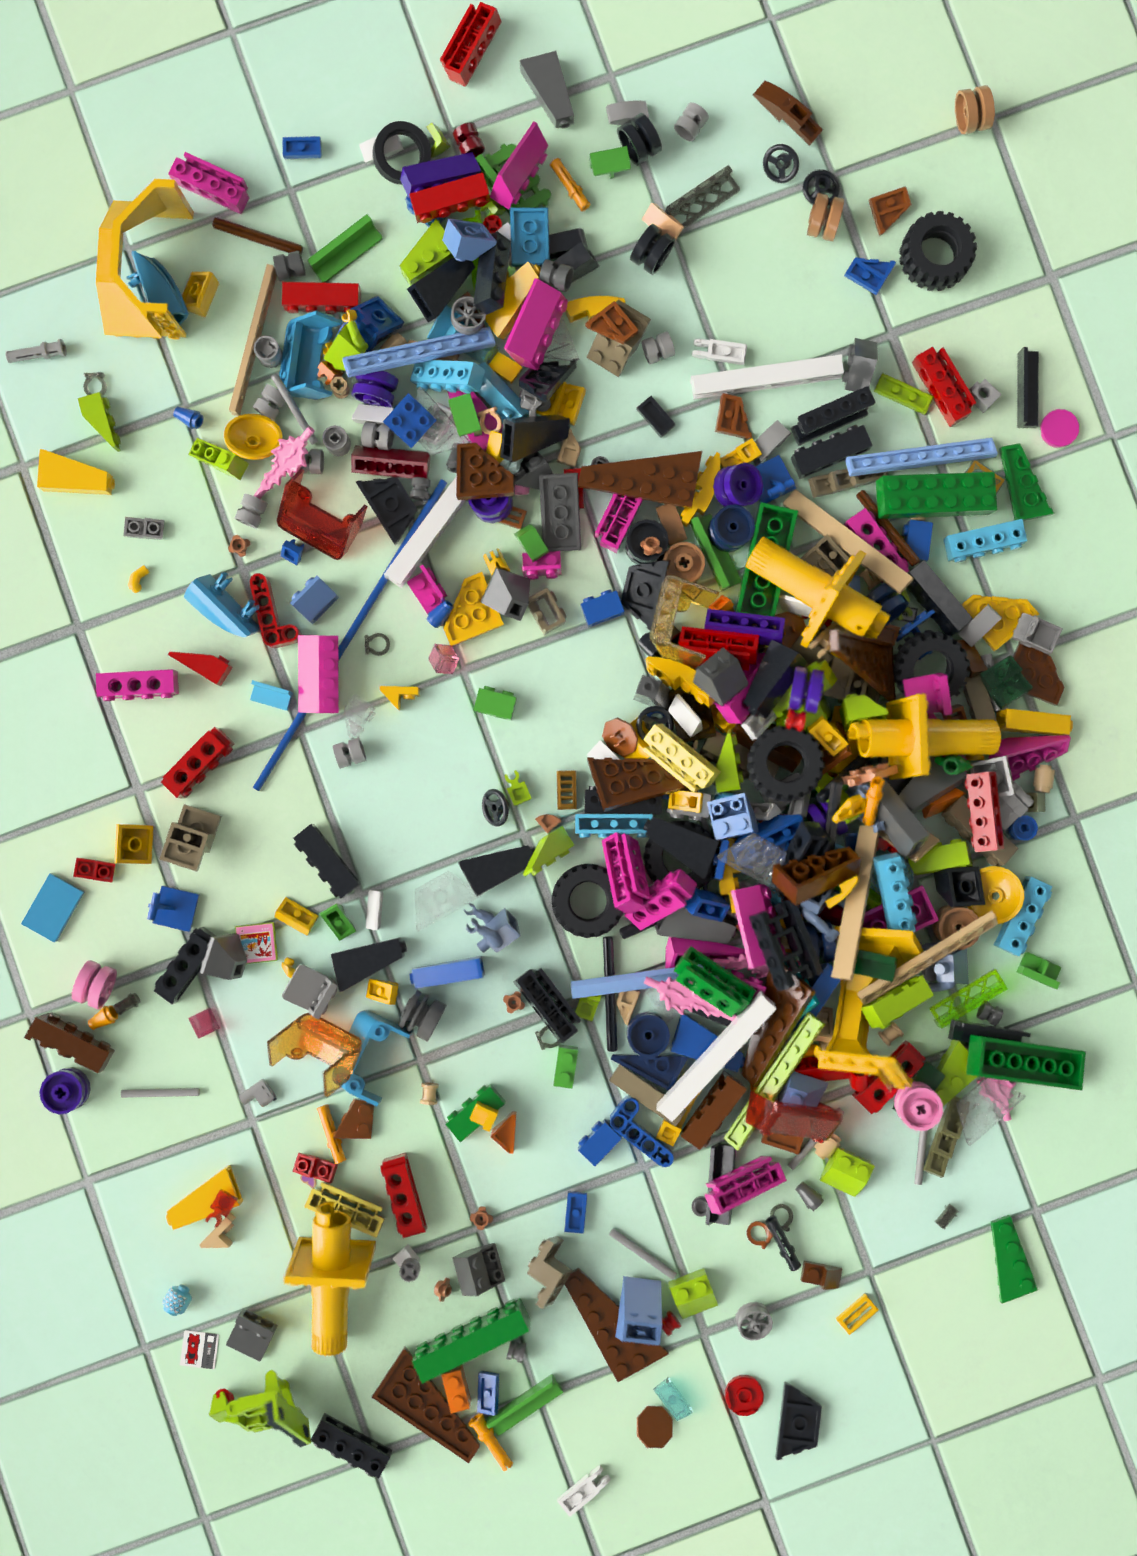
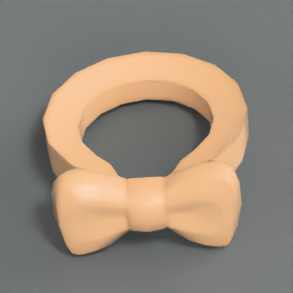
M497 407L485 409L477 413L480 416V428L485 434L490 435L491 431L499 432L502 427V419L496 412ZM488 413L497 420L498 425L495 430H488L485 427L484 421Z

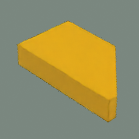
M858 794L848 798L832 817V820L835 823H839L863 813L866 807L867 796L862 798Z

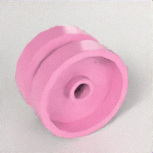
M88 960L76 978L72 990V1000L79 1003L88 1001L90 1007L98 1010L101 1009L113 990L117 976L116 969L108 966L101 969L100 963Z
M913 1081L912 1087L899 1089L895 1095V1110L909 1128L917 1131H926L933 1128L940 1121L943 1114V1104L940 1097L927 1084Z

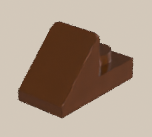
M804 1261L800 1280L801 1282L820 1285L823 1290L837 1289L840 1285L842 1268Z

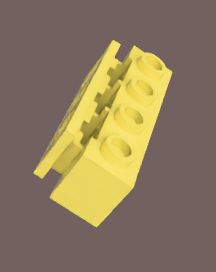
M662 723L654 724L643 739L650 745L645 747L643 751L692 792L710 787L721 773L720 770Z
M324 1182L320 1184L322 1187L321 1191L312 1188L304 1206L305 1208L316 1212L320 1204L335 1202L334 1211L348 1214L351 1217L352 1228L375 1238L378 1237L385 1218L377 1214L379 1211L382 1212L383 1207ZM324 1191H326L330 1194L338 1196L339 1199L336 1200L334 1198L324 1195L323 1193ZM342 1198L357 1204V1207L355 1208L341 1202ZM361 1206L370 1211L375 1212V1215L373 1216L369 1213L359 1210V1207Z

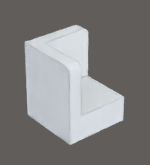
M409 1244L392 1258L399 1267L407 1258H415L420 1261V1258Z

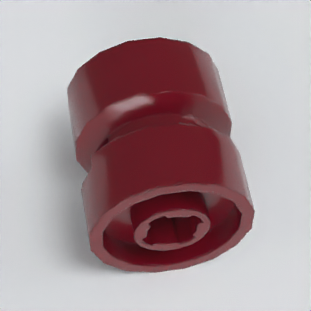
M473 122L464 123L453 131V137L459 146L461 154L473 152L476 158L484 153L485 146L481 138L478 137L479 133Z

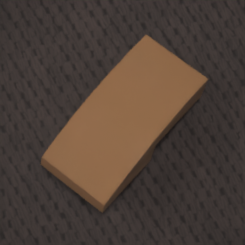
M664 504L656 507L660 524H662L668 534V545L671 546L687 540L676 506Z

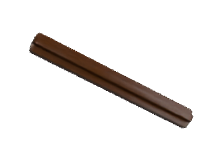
M217 217L212 222L214 229L287 253L299 250L302 255V245Z
M861 490L856 495L857 499L868 511L870 510L874 514L877 524L883 527L889 539L895 544L911 566L920 562L919 557L888 519H878L877 505L865 490Z

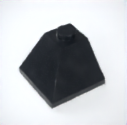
M979 866L947 868L934 872L936 890L950 907L985 905Z

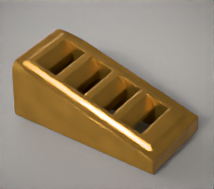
M557 771L558 810L577 809L576 771ZM561 777H572V780L561 781ZM572 784V788H561V785ZM561 792H573V796H561ZM561 800H573V804H561Z

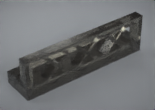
M727 165L668 205L666 213L673 217L678 214L687 215L686 221L682 223L684 228H686L740 191V188L732 178L733 170ZM727 181L733 188L729 192L721 191V185ZM709 193L717 194V200L713 203L705 201L706 195ZM693 204L702 205V209L698 213L690 212V207Z

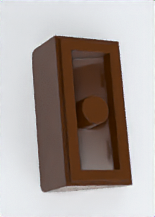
M963 639L957 640L962 645L961 647L966 650L968 654L966 658L970 660V666L967 667V670L970 671L969 677L973 678L988 672L975 645L971 647Z

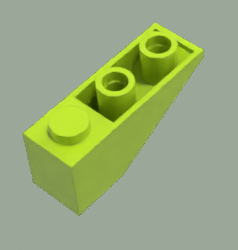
M100 392L77 398L83 418L119 452L121 440L118 433H115L114 430L116 423L108 410L111 408L108 398L104 397Z
M196 438L188 453L189 456L238 480H241L249 465L238 455L199 438Z
M731 728L728 729L716 764V768L721 771L715 779L717 793L739 790L741 783H744L743 772L738 770V764H741L739 752H735L734 747L737 745L736 734H732Z
M563 826L539 840L523 873L524 876L529 873L535 875L543 870L542 865L545 864L548 867L556 862L555 857L558 855L561 859L570 853L568 849L573 847L574 843Z

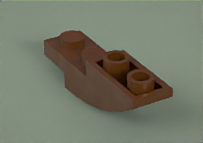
M765 80L753 93V96L779 122L783 120L809 146L823 131L810 117L812 112L805 105L773 83Z

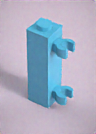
M486 362L479 364V366L485 369V373L478 393L492 408L497 407L496 412L500 415L502 424L503 419L528 417L529 410L521 408V399Z

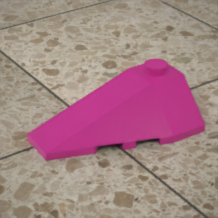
M1069 735L1008 737L1001 739L999 750H997L996 754L989 755V759L1007 756L1012 780L1014 781L1020 778L1021 773L1027 770L1030 772L1035 770L1036 765L1043 761L1048 763L1067 753L1071 737Z
M669 937L666 945L665 969L676 967L678 961L690 946L711 960L727 959V957L739 958L741 954L746 956L745 949L718 942Z

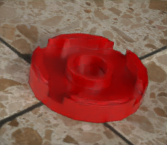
M739 1375L728 1382L725 1388V1400L729 1409L737 1415L749 1416L755 1414L760 1406H762L764 1393L761 1384L754 1377Z

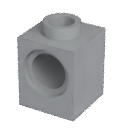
M986 379L981 383L977 381L969 389L976 401L975 406L982 413L1002 395ZM979 391L984 392L986 394V398H982L979 394Z

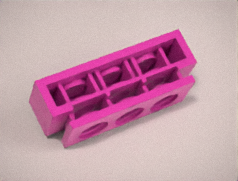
M187 152L184 153L186 161L178 157L175 158L168 175L172 180L176 181L178 186L242 215L249 200L247 194L248 187L243 178Z
M613 494L595 531L596 538L599 535L602 536L600 546L617 554L643 499L627 496L621 498L622 495ZM618 502H619V503H620V506H619V508H618L616 514L613 515V513H614L613 511H614L615 507L617 506V504H618ZM611 519L612 522L610 524L608 531L604 532L606 525L609 523Z
M864 508L843 524L873 548L874 544H877L880 547V550L877 551L906 573L910 571L907 561L898 555L897 547L893 542H889L886 537V531L883 527L877 525L875 522L876 518L870 510L868 511ZM863 528L869 531V535L863 532Z
M758 653L756 665L750 664L749 671L743 670L748 681L747 687L723 706L714 701V704L728 723L742 724L747 719L749 714L747 710L749 708L743 702L765 653Z
M173 669L96 673V695L103 698V701H115L116 698L134 700L135 697L154 699V696L173 698V695L179 694L178 671ZM160 681V687L156 689V683ZM141 682V687L137 690V684ZM121 683L122 688L118 691L117 687Z
M616 832L601 841L614 907L629 915L643 908L642 897L649 899L650 894L638 840L625 833L621 835Z
M682 869L674 873L670 872L664 879L656 880L652 886L648 887L650 898L645 899L642 897L643 908L629 915L625 913L624 916L638 929L642 930L685 906V901L693 896L697 883Z
M760 1156L706 1183L708 1188H713L712 1191L704 1194L711 1212L723 1214L787 1181L780 1163L770 1162L772 1161L771 1156Z

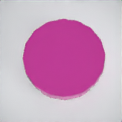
M1065 409L1051 411L1043 418L1040 424L1041 437L1048 445L1054 448L1068 446L1078 436V420L1071 412Z

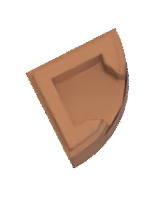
M548 814L535 818L546 833H549L562 822L558 817Z

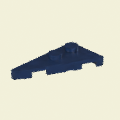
M612 1054L610 1059L669 1091L675 1084L688 1058L685 1056L661 1055L648 1058L641 1057L640 1055Z

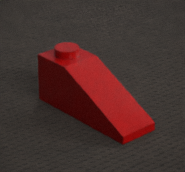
M168 653L170 657L220 687L233 668L228 665L229 660L221 655L217 658L213 655Z

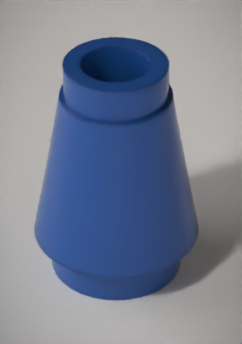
M176 407L173 416L189 428L199 429L201 427L203 415L199 411Z
M444 600V602L428 613L427 621L435 628L443 626L454 606L448 600Z

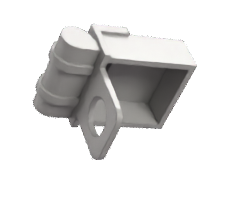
M1022 613L1017 627L1013 631L1012 639L1020 641V644L1035 648L1049 655L1053 652L1063 628L1036 617V615L1031 616L1027 613Z
M1013 782L1015 794L999 797L1002 830H1006L1018 817H1021L1034 802L1030 798L1031 796L1026 794L1021 789L1022 787L1018 786L1015 782Z

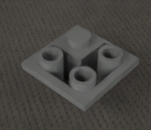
M535 452L523 458V461L520 463L519 472L513 475L516 485L540 490L539 474H553L542 455L539 452Z
M496 567L481 599V603L504 616L521 621L529 604L530 579Z
M237 933L211 937V940L208 942L205 958L202 961L201 974L227 980L242 978L247 958Z

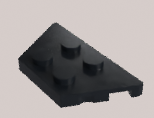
M570 360L569 365H559V361L543 362L538 371L529 368L519 379V387L547 402L576 369V361Z
M397 477L356 481L394 545H396L417 513L416 506Z
M669 559L632 565L628 568L621 604L630 610L635 618L647 625L646 628L650 631L655 626L671 562Z
M784 1382L776 1460H782L784 1456L792 1453L796 1455L805 1449L810 1450L818 1445L821 1404L788 1382Z

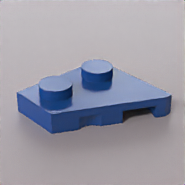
M855 257L844 276L877 295L896 262H881L879 259L866 260Z

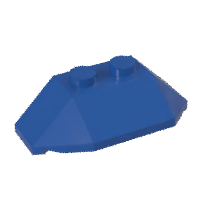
M800 814L777 815L770 820L757 824L759 832L739 836L730 849L737 866L761 869L783 858L801 821H803Z

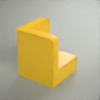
M477 1101L470 1120L482 1125L484 1130L490 1132L498 1115V1110Z

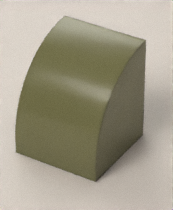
M1026 793L1034 801L1026 812H1045V793Z

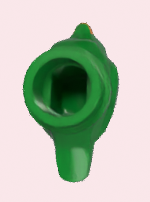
M959 755L935 758V763L943 766L944 771L950 775H958L973 768V765L968 760Z

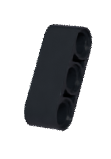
M577 228L549 235L550 260L558 259L580 242L588 248L584 230Z

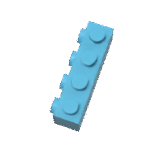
M429 360L414 364L410 381L417 385L416 388L423 391L432 389L437 392L447 390L452 393L461 391L470 394L471 391H480L485 369L475 362Z
M1019 519L948 535L943 541L948 561L955 560V563L967 560L966 557L973 556L975 559L985 556L987 552L998 554L1003 552L1005 548L1010 547V550L1022 548V544L1027 542V536L1023 520Z
M575 814V834H579V837H591V834H598V837L607 838L610 834L618 832L621 835L624 833L627 835L637 834V838H648L643 828L646 820H651L653 814Z
M896 852L873 857L887 929L916 931L914 925L917 924V919L911 911L913 900L907 891L909 881L907 876H904L903 869L906 866L903 857H900Z
M1026 876L1022 883L1024 903L1020 912L1010 921L1003 923L994 942V946L1019 957L1025 952L1027 948L1026 942L1035 931L1036 927L1034 925L1044 912L1042 908L1052 895V886L1031 876Z

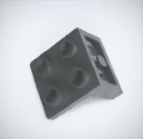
M242 1309L235 1321L236 1324L226 1346L257 1361H261L278 1325L246 1309Z

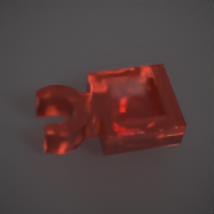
M221 1189L210 1206L214 1212H211L206 1217V1222L208 1223L211 1217L216 1218L217 1223L214 1227L217 1228L222 1222V1215L227 1218L238 1198Z

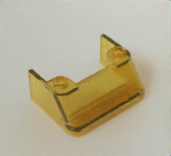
M669 575L664 579L661 584L650 631V639L662 658L677 661L694 670L700 665L706 655L670 642L676 612L687 611L691 603L708 608L719 596L718 591L674 575Z

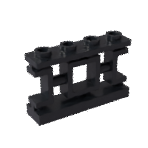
M866 386L799 415L797 418L799 422L791 427L798 446L868 416V407L876 403L870 388Z
M790 900L774 905L777 915L769 918L767 910L749 916L751 927L755 932L758 945L762 950L765 963L769 968L777 991L790 989L795 986L792 975L799 972L802 980L823 973L798 905L795 906ZM782 918L786 926V929L784 930L782 929V926L779 921ZM771 923L775 930V934L773 935L771 934V931L768 926ZM783 935L786 936L792 951L786 955L783 954L777 939ZM795 956H798V959H799L800 964H801V965L798 966V967H797L796 962H795V960H794V957H795ZM785 961H787V964H788L789 969H790V970L787 971V972H786L785 967H784V965H783V962H785Z

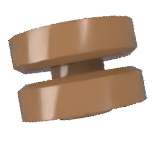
M988 85L975 87L973 91L971 89H964L957 92L955 98V117L961 134L974 133L976 128L978 131L992 128L995 107L993 95Z
M818 193L810 212L807 236L817 237L823 226V239L833 242L841 218L844 199L834 197L829 208H827L828 195Z
M678 542L672 545L666 551L663 559L671 560L666 581L678 588H686L695 584L700 579L705 567V557L701 549L689 542Z
M948 904L936 912L939 921L932 924V929L936 938L941 942L979 917L970 909L950 907ZM979 936L958 949L971 947L978 941Z

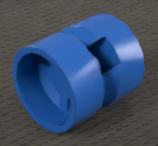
M1021 816L1005 831L1013 840H1030L1036 836L1038 825L1032 817Z

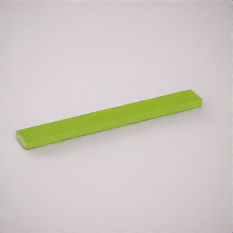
M811 1012L806 1014L723 1139L737 1151L742 1149L825 1026V1023Z

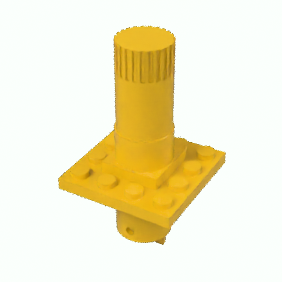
M763 537L754 548L746 563V568L812 608L808 616L810 617V623L801 634L804 638L800 644L805 648L810 645L828 618L856 635L864 636L867 633L875 639L890 618L889 614L881 610V605L848 586L866 556V553L859 550L856 556L851 555L841 571L837 570L834 576H831Z
M917 694L887 702L888 716L886 719H864L860 723H852L847 733V740H857L858 750L862 757H888L889 765H897L898 773L890 775L889 780L929 775L931 763L928 756L993 755L999 750L1001 742L999 724L993 719H927L928 701L926 694Z
M335 1202L322 1203L317 1207L316 1216L313 1218L312 1238H298L284 1275V1284L312 1286V1350L316 1354L324 1356L340 1354L347 1348L349 1287L353 1289L365 1288L376 1249V1241L351 1240V1217L344 1212L334 1211Z

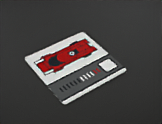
M185 1330L180 1365L214 1369L219 1335Z

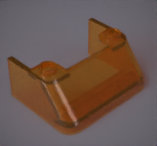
M305 1013L267 1041L269 1065L273 1067L285 1056L293 1060H299L307 1054L328 1064L330 1067L322 1072L324 1096L328 1098L350 1079L362 1050V1041L359 1037L321 1017L316 1019L310 1013Z

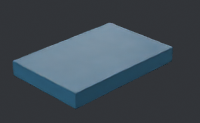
M510 208L511 267H522L527 262L542 267L546 259L550 260L548 208Z
M49 873L21 924L55 943L85 892Z

